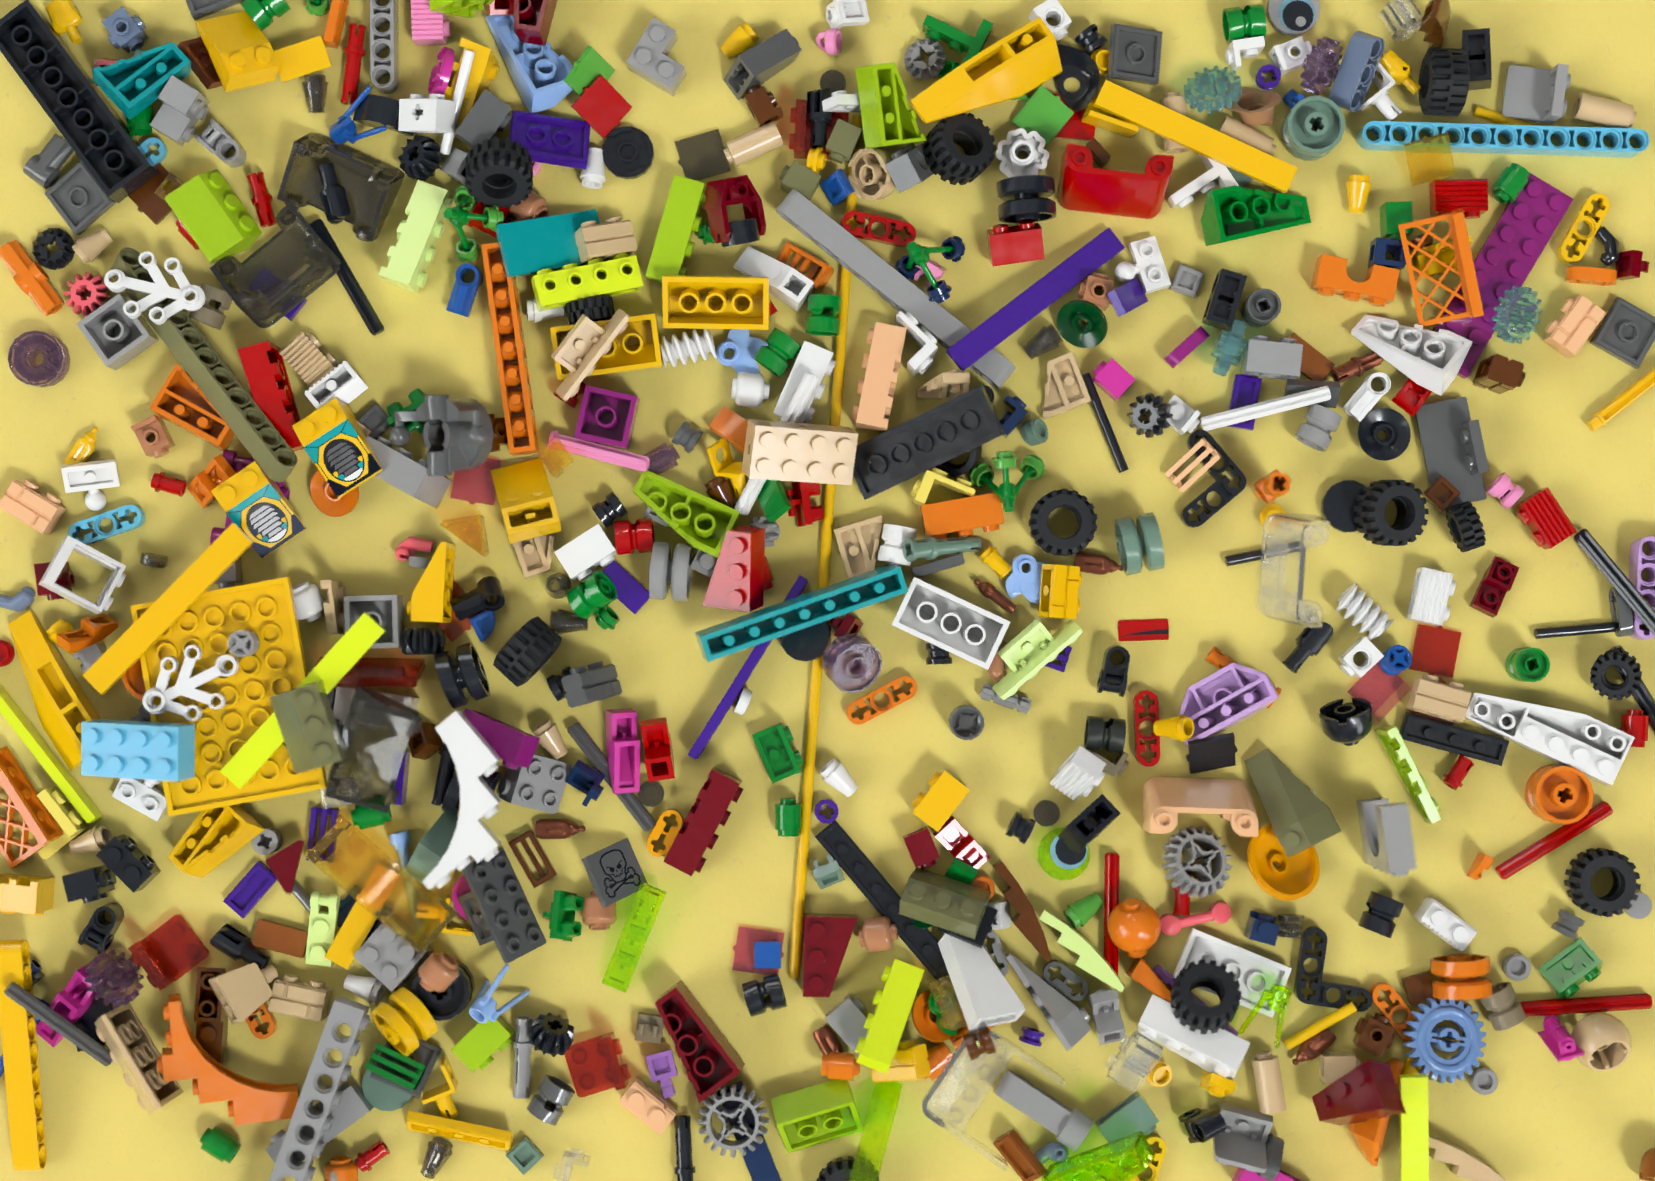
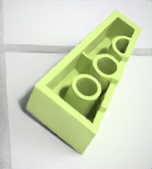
M420 180L417 181L405 209V214L409 216L407 220L403 219L397 229V245H390L387 257H389L387 268L382 266L378 274L387 283L418 293L420 287H424L428 276L425 272L427 265L432 263L435 258L436 248H434L436 239H440L444 232L445 224L442 223L444 211L447 208L451 209L453 206L452 195L448 190Z

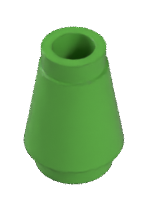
M1094 892L1067 905V909L1063 913L1069 923L1076 929L1079 926L1083 927L1104 903L1099 895Z

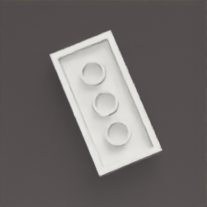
M1192 928L1173 977L1176 978L1183 967L1187 969L1188 964L1193 961L1196 965L1199 960L1205 959L1206 964H1209L1210 960L1216 961V966L1219 967L1221 964L1227 966L1226 972L1232 971L1235 974L1233 981L1238 980L1240 983L1238 991H1241V999L1239 1005L1272 1018L1292 968ZM1198 987V988H1200V989H1203V990H1205V991H1208V992H1210V993H1212V994L1217 995V994H1216L1212 989H1210V988H1207V987Z

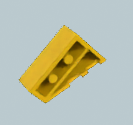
M461 38L459 46L464 47L459 63L454 61L452 70L455 73L450 85H447L443 94L445 95V100L452 101L464 50L474 51L475 54L456 129L463 122L485 89L488 90L491 80H496L500 70L499 62L491 49Z
M239 804L202 810L168 855V858L183 873L203 878L265 829Z
M0 874V913L15 914L20 912L27 913V915H43L44 911L53 909L55 877Z

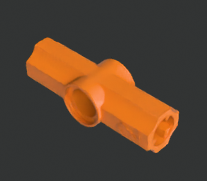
M13 240L4 244L0 248V257L14 274L13 279L25 294L32 298L45 316L58 312L65 302L48 281L50 278L44 269L31 259L19 241Z
M1275 469L1267 476L1255 482L1253 493L1257 499H1262L1266 504H1269L1277 497L1290 491L1289 484L1291 480L1286 473L1281 474L1280 471Z

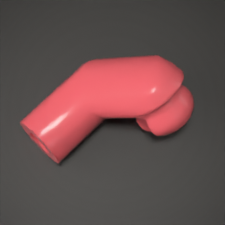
M410 536L396 547L395 556L399 561H407L409 556H413L418 551L432 553L434 541Z

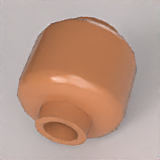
M532 190L525 201L521 200V204L517 206L511 205L509 214L516 221L547 217V202L542 196Z
M591 891V896L583 900L582 922L589 926L590 930L610 929V925L616 921V902L602 908L596 892Z
M887 916L866 918L862 925L858 926L860 945L865 947L868 952L890 950L893 946V940H898L896 924H891Z
M447 952L432 953L418 970L422 987L429 992L433 990L444 992L459 975L457 960Z

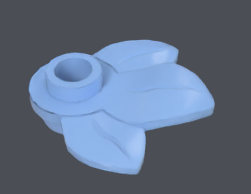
M731 329L727 340L721 342L716 349L717 359L725 366H732L738 374L740 372L760 373L759 366L753 356L761 346H768V344L760 338L749 337V329ZM727 349H732L734 356L727 358L724 352Z
M1028 554L1018 555L1012 562V573L1005 582L1008 596L1014 598L1022 593L1028 601L1039 604L1042 564L1047 563L1037 562L1034 557ZM1024 563L1029 564V569L1026 572H1023L1021 569Z

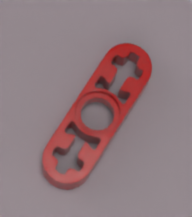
M859 211L847 212L840 221V226L854 237L903 248L907 247V244L916 238L914 226L904 221ZM854 217L856 223L864 224L865 219L869 220L865 228L866 234L862 233L864 227L856 226L854 230H851L850 225L846 224V221ZM874 222H880L884 225V235L875 236L872 233L871 226ZM890 225L894 226L892 229L894 232H900L903 228L906 229V234L910 235V237L901 241L900 235L892 234L891 239H888L887 237L891 231Z
M1142 690L1133 699L1135 758L1139 764L1151 767L1156 765L1160 759V736L1155 735L1154 731L1151 735L1144 736L1141 734L1139 727L1143 721H1150L1154 725V722L1159 720V701L1154 692ZM1145 694H1147L1148 699L1153 700V704L1148 705V713L1154 712V718L1148 716L1139 718V712L1144 713V706L1139 705V700H1142ZM1140 739H1155V744L1149 743V750L1155 753L1154 757H1150V762H1146V759L1141 757V752L1146 750V744H1140Z

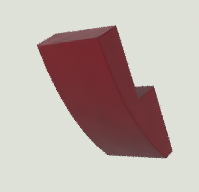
M1495 556L1474 594L1470 607L1492 618L1497 616L1505 594L1510 591L1519 567Z

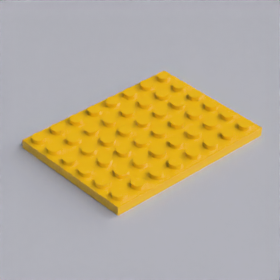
M290 577L204 592L140 657L146 692L156 686L161 671V660L165 657H174L178 660V669L170 675L167 689L177 683L185 659L184 650L187 646L198 645L203 651L202 657L196 661L191 674V677L215 666L216 660L220 656L233 655L228 648V639L233 632L237 630H251L260 639V646L255 654L244 657L235 656L239 661V670L236 674L232 676L220 675L196 687V689L211 694H223L226 698V704L223 708L212 709L208 704L180 695L172 699V701L187 707L198 705L202 709V717L199 720L188 721L184 716L167 710L162 714L150 713L151 722L195 724V778L182 781L162 780L168 816L328 787L325 766L295 774L285 742L242 789L236 787L220 772L273 714L274 709L269 697L295 689L308 675ZM154 602L130 606L133 623ZM194 648L189 652L192 658L197 656V650ZM171 660L166 662V668L169 670L173 668ZM230 660L225 663L226 669L231 670L233 668V663ZM159 696L154 697V704L157 706L161 704ZM215 696L213 699L214 705L219 706L221 703V699L218 696ZM191 708L189 715L195 718L197 711Z

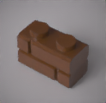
M1495 354L1479 363L1473 380L1474 385L1484 389L1488 388L1489 391L1498 394L1513 390L1515 387H1520L1526 375L1523 372L1524 364Z

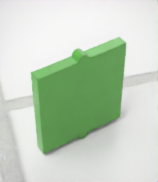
M588 45L578 61L574 62V67L564 82L580 96L583 93V88H588L599 75H602L608 81L615 69Z
M1041 85L1012 122L1019 128L1025 129L1027 134L1031 131L1038 132L1046 141L1044 147L1046 149L1075 112L1062 103L1059 96L1055 97Z

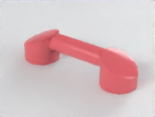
M1216 901L1210 906L1209 911L1177 918L1173 914L1166 913L1160 917L1161 932L1168 936H1173L1184 927L1213 920L1220 924L1225 923L1231 917V908L1223 901Z

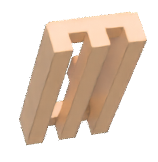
M1203 437L1165 475L1170 477L1173 484L1177 485L1183 493L1222 456ZM1201 446H1204L1206 450L1176 476L1174 472ZM1211 453L1214 457L1184 484L1181 480Z

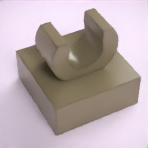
M639 1012L635 1040L661 1044L664 1027L661 1016Z

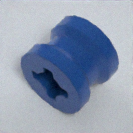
M1394 645L1383 652L1384 657L1379 660L1381 670L1387 675L1393 676L1411 665L1412 656L1406 647Z

